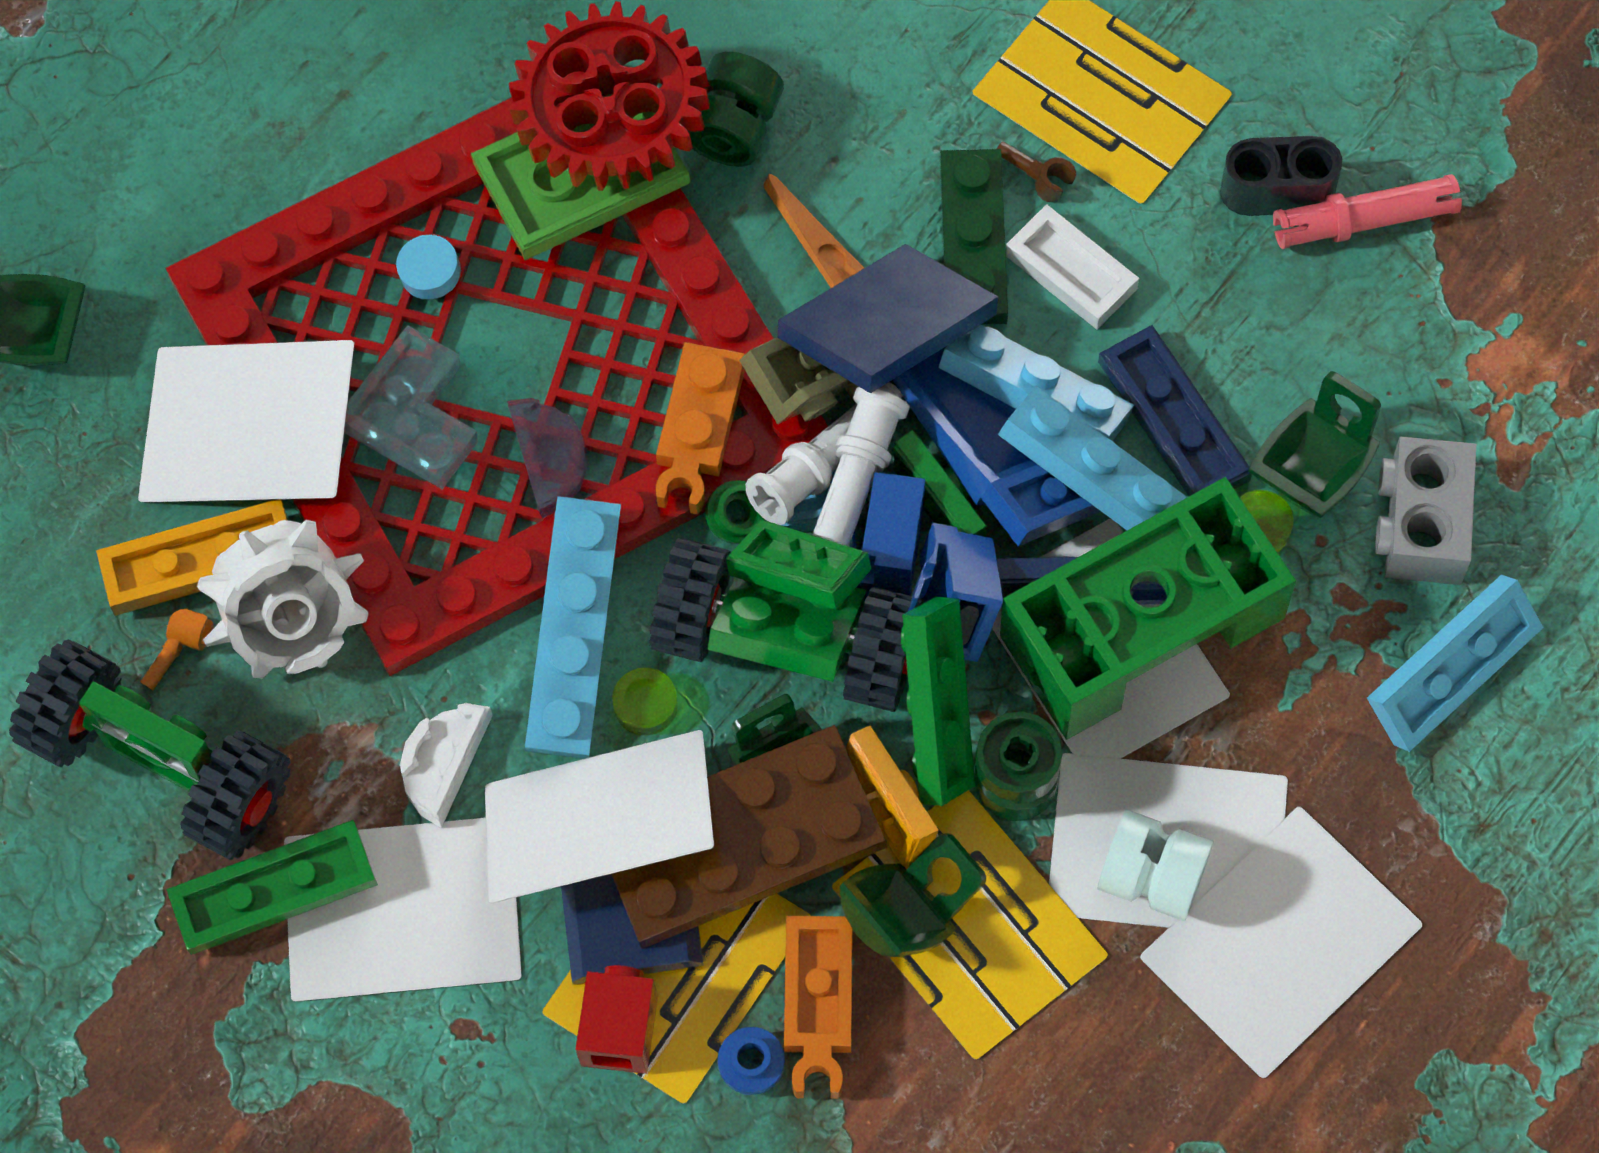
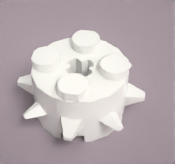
M283 520L275 525L252 532L248 530L242 531L239 534V540L217 556L212 570L213 575L200 577L198 589L216 601L222 618L203 641L207 647L231 642L233 649L251 665L253 678L263 679L274 667L285 668L287 674H297L314 667H325L328 664L327 659L338 652L344 644L342 635L347 626L367 621L368 611L353 601L349 585L346 581L364 562L361 554L336 558L333 551L317 535L315 521L305 520L301 524Z

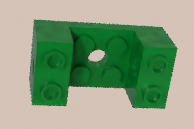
M1224 477L1004 597L1000 637L1061 733L1068 740L1122 710L1126 684L1134 678L1217 632H1220L1229 647L1233 648L1285 619L1296 580L1228 479ZM1152 581L1163 587L1167 594V599L1160 606L1147 608L1134 601L1130 590L1139 582Z

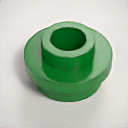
M734 480L726 482L717 487L707 500L705 508L707 524L714 535L724 542L740 544L761 519L765 520L754 509L748 499L746 481ZM730 502H736L744 509L745 517L741 524L732 523L728 519L726 508Z

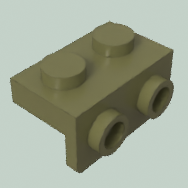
M778 337L751 349L739 360L777 424L799 414L802 415L805 422H808L834 407L838 403L835 396L847 391L850 398L853 399L855 391L859 387Z

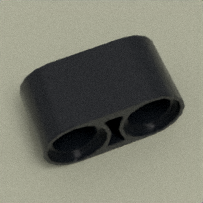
M1294 136L1240 140L1230 148L1226 155L1220 195L1223 203L1229 210L1246 216L1273 215L1275 210H1287L1322 203L1327 195L1335 194L1343 159L1336 145L1324 137ZM1306 170L1314 171L1323 178L1316 180L1308 179L1301 175L1300 172ZM1253 173L1262 180L1256 182L1246 181L1240 178L1239 174Z

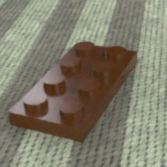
M833 725L707 777L714 840L713 848L612 873V877L639 944L643 949L887 847L885 838L836 726Z

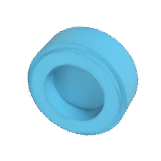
M422 235L413 238L402 247L396 261L397 272L404 288L411 295L420 299H436L446 295L456 286L461 274L460 262L454 247L449 241L437 235Z

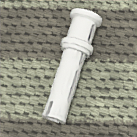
M890 382L879 388L899 398L903 396L900 390ZM857 403L809 443H794L787 447L782 454V461L766 474L760 472L748 479L745 484L746 494L750 503L762 518L769 522L783 525L792 518L794 508L810 494L815 496L822 494L829 487L832 472L837 469L840 459L836 456L837 450L835 445L838 437L847 434Z
M857 387L853 400L857 403V407L847 434L838 437L835 445L837 450L836 456L840 459L814 529V536L849 546L872 485L874 473L883 472L884 468L889 466L892 455L887 451L898 420L906 418L910 406L901 398L880 389L875 390L871 394L860 387Z

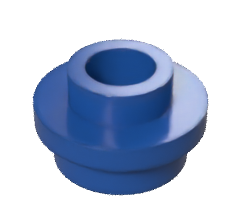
M745 1027L734 1031L723 1041L718 1052V1068L722 1079L731 1089L742 1094L756 1095L770 1090L780 1080L784 1071L785 1056L780 1042L772 1033L762 1028ZM755 1049L761 1052L764 1056L762 1064L755 1069L742 1067L738 1059L745 1050Z

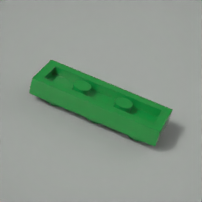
M935 597L902 615L901 646L906 654L909 682L907 710L912 717L915 747L912 768L918 780L919 801L921 804L944 806L974 787L975 775L959 598Z
M350 820L166 890L186 949L193 955L372 888L378 884L354 820Z

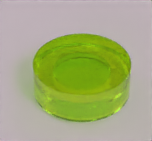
M1254 490L1245 493L1240 497L1276 552H1279L1287 544L1293 528L1294 519L1289 504L1281 496L1271 491Z
M653 668L631 670L618 680L613 690L612 702L615 716L620 725L633 734L642 736L657 734L666 729L676 716L678 702L674 684L666 674Z

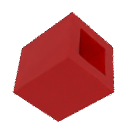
M621 965L607 966L604 973L587 971L575 1048L581 1067L647 1074L658 1000L654 979L644 978V972L639 969Z

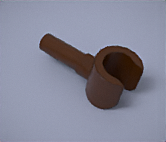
M1004 141L997 147V149H1001V157L1036 180L1035 189L1037 195L1046 202L1058 201L1063 193L1059 186L1049 181L1048 176H1056L1067 184H1073L1075 180V167L1064 158H1051L1043 164Z

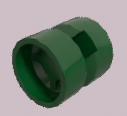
M725 51L715 54L706 70L709 86L704 89L707 90L710 105L709 109L700 111L702 113L704 129L703 131L688 132L692 142V149L699 155L723 165L743 167L751 165L756 160L767 132L765 122H768L774 115L784 90V81L778 72L761 60L739 52Z
M1023 711L1011 712L990 721L980 734L976 749L974 772L976 795L984 808L995 816L1010 821L1030 820L1043 813L1054 800L1063 754L1060 738L1052 725L1035 714Z

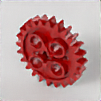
M615 1L610 15L601 17L599 9L593 3L589 5L587 20L580 22L575 14L567 11L565 12L567 28L560 31L555 26L547 23L544 25L548 39L546 44L532 40L526 43L532 61L516 60L514 64L519 80L509 82V90L514 102L509 105L514 124H518L515 128L521 145H529L531 158L535 164L547 159L546 162L550 176L556 178L569 168L572 184L574 187H578L588 174L594 175L598 191L604 190L609 176L616 175L622 187L628 189L631 173L639 171L650 182L654 180L651 164L659 161L668 168H674L675 162L671 149L675 147L690 152L693 147L688 131H703L704 129L702 113L700 111L709 109L710 105L707 90L704 89L709 86L706 69L701 66L702 62L698 47H688L686 30L680 28L671 32L668 16L665 14L660 15L649 24L645 6L640 5L631 17H624L621 3ZM633 60L645 61L636 67L624 66ZM573 72H585L582 76L575 79L564 78ZM643 112L656 113L646 120L633 119L636 115ZM582 124L595 125L585 132L573 131Z

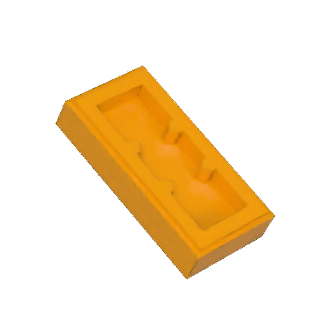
M868 726L850 735L846 751L885 840L902 866L908 869L935 840L939 830L919 801V791L913 778L905 770H899L872 727Z

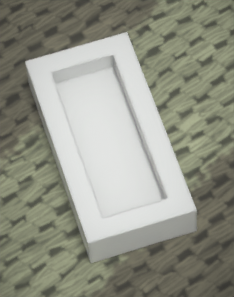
M1047 204L1006 244L1007 258L1096 330L1138 289L1139 277Z

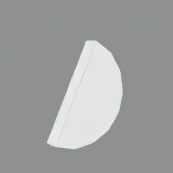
M464 703L459 704L458 709L441 712L431 720L425 718L419 722L405 742L400 768L406 795L422 817L440 828L443 826L493 716L491 708L488 706Z

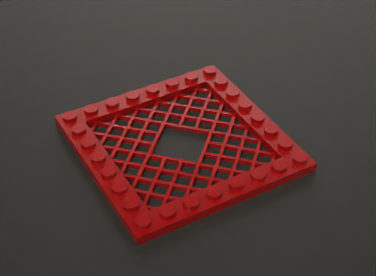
M573 72L564 78L575 79L582 76L585 72ZM512 97L165 268L169 279L206 346L277 343L270 330L273 329L297 335L294 342H307L308 339L316 341L352 340L354 342V350L379 356L370 382L350 377L349 390L366 395L357 420L345 419L344 431L352 434L343 458L341 457L336 496L334 498L291 500L303 521L310 520L316 522L317 535L333 551L336 558L361 554L364 562L346 581L349 585L353 601L369 613L367 621L360 624L389 677L545 595L556 506L553 513L522 506L530 479L562 486L559 494L560 497L570 498L574 489L592 494L583 500L621 504L615 560L705 513L709 496L720 485L734 480L747 482L754 474L760 472L766 474L782 461V454L787 447L794 443H809L828 427L821 415L805 422L802 415L799 414L777 424L745 371L737 405L744 416L732 422L719 477L703 473L700 475L705 491V502L702 510L698 514L690 513L689 500L691 491L682 487L671 491L666 508L658 507L656 483L660 475L671 467L657 465L656 454L632 449L641 422L663 427L666 415L645 410L653 384L673 388L675 375L657 371L665 346L683 350L684 342L746 354L751 349L774 338L681 188L622 215L639 244L612 238L619 217L606 222L601 235L587 231L570 239V241L597 247L589 272L558 265L566 242L551 249L547 262L534 258L524 260L523 256L517 255L519 248L512 236L506 252L477 245L476 243L484 220L505 224L498 209L489 207L492 198L486 186H484L478 204L454 198L484 184L473 164L471 153L517 132L515 127L518 124H514L509 105L514 103ZM431 210L424 231L400 226ZM444 210L473 217L465 241L440 236L449 241L456 253L460 254L461 274L456 286L446 294L439 316L410 310L409 306L413 295L405 288H403L397 306L368 299L376 274L400 279L396 265L381 261L390 236L410 241L422 235H436L435 233ZM377 237L370 259L345 253ZM607 250L638 257L630 282L599 275ZM471 257L502 264L493 289L463 282ZM648 261L651 262L668 292L641 285ZM323 264L315 286L291 280ZM335 264L365 271L356 296L327 289ZM512 267L543 274L535 299L504 292ZM554 277L584 284L576 310L545 302ZM595 287L626 295L618 320L587 313ZM268 291L260 311L253 298ZM281 291L310 298L301 323L272 316ZM458 294L571 322L537 424L423 396ZM636 297L667 305L659 330L628 323ZM322 301L351 308L342 334L313 327ZM678 308L698 340L670 333ZM363 311L393 318L384 344L354 337ZM404 321L434 329L425 354L395 347ZM582 325L613 332L605 358L574 350ZM624 335L655 343L647 368L616 361ZM391 359L420 366L412 393L382 386ZM569 363L601 370L592 396L561 389ZM611 373L642 381L634 407L603 399ZM377 397L407 405L398 431L368 424ZM557 401L588 409L579 435L548 427ZM418 408L449 415L440 442L410 435ZM598 412L630 419L621 446L590 438ZM460 418L491 426L482 453L451 445ZM502 429L533 437L524 463L493 456ZM363 436L393 443L384 470L354 463ZM544 440L575 447L566 474L535 466ZM405 447L435 454L426 481L396 474ZM586 450L617 458L609 485L577 477ZM447 457L477 465L468 492L438 484ZM628 461L647 465L645 468L623 478ZM488 468L519 475L511 503L480 495ZM353 476L380 482L371 508ZM391 486L422 493L413 520L382 513ZM433 496L464 504L455 531L424 524ZM475 507L506 515L498 542L466 535ZM517 518L536 522V524L512 536ZM381 526L408 532L400 558L396 555ZM419 536L450 543L441 571L410 564ZM461 547L482 551L456 565ZM409 576L426 581L414 586Z

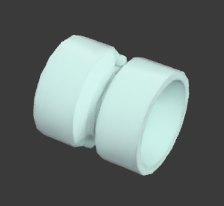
M1126 809L1110 846L1097 889L1130 902L1143 895L1148 898L1150 909L1186 921L1214 841L1180 828L1171 835L1165 834L1161 821Z

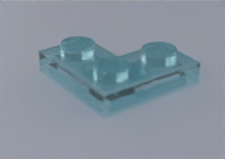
M407 325L347 402L344 433L443 490L478 443L477 431L432 405L461 367L460 355Z

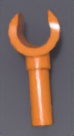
M181 609L174 612L167 625V641L162 646V651L140 683L153 691L173 661L179 656L183 645L202 651L206 647L203 639L213 630V622L206 615L189 609Z

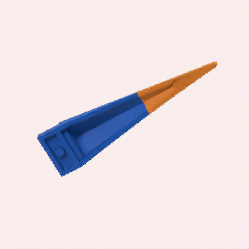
M769 173L764 182V189L830 288L864 269L776 176ZM947 346L893 379V382L975 505H987L1017 546L1101 512L998 435L1016 408L938 368L944 349Z

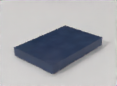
M904 244L778 320V338L871 394L997 314L998 296L909 245Z

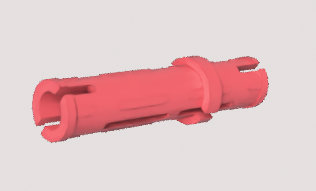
M1450 174L1445 175L1443 178L1346 198L1341 193L1327 195L1322 203L1287 210H1275L1273 213V225H1281L1282 228H1288L1274 231L1275 237L1281 249L1332 238L1337 243L1350 240L1351 233L1448 213L1456 214L1461 211L1462 199H1452V196L1448 194L1459 193L1460 187L1455 176Z

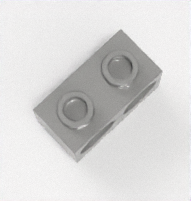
M1400 436L1393 458L1382 459L1379 475V496L1389 497L1388 517L1379 516L1375 554L1386 555L1385 578L1455 585L1462 584L1471 562L1477 444ZM1416 474L1429 475L1440 486L1432 489L1421 487L1411 476ZM1412 532L1427 533L1433 537L1437 545L1421 547L1415 544L1408 534Z

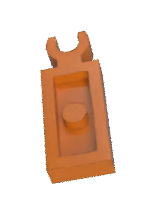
M684 342L656 452L657 465L671 467L660 475L656 483L658 507L666 508L671 491L682 487L691 491L689 500L690 513L698 514L702 510L705 502V491L700 475L703 473L719 477L745 369L739 361L745 355L744 353Z
M786 916L784 1052H803V1058L796 1063L792 1072L793 1093L796 1098H804L806 1078L812 1073L821 1072L830 1079L831 1099H839L843 1090V1074L840 1065L832 1058V1053H851L852 927L846 916Z

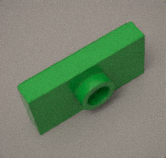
M913 430L896 440L893 470L900 476L925 479L924 510L931 520L937 524L957 527L958 532L986 537L987 526L969 504L970 496L950 467L943 470Z
M762 519L726 558L729 575L834 610L838 609L871 570L868 552Z

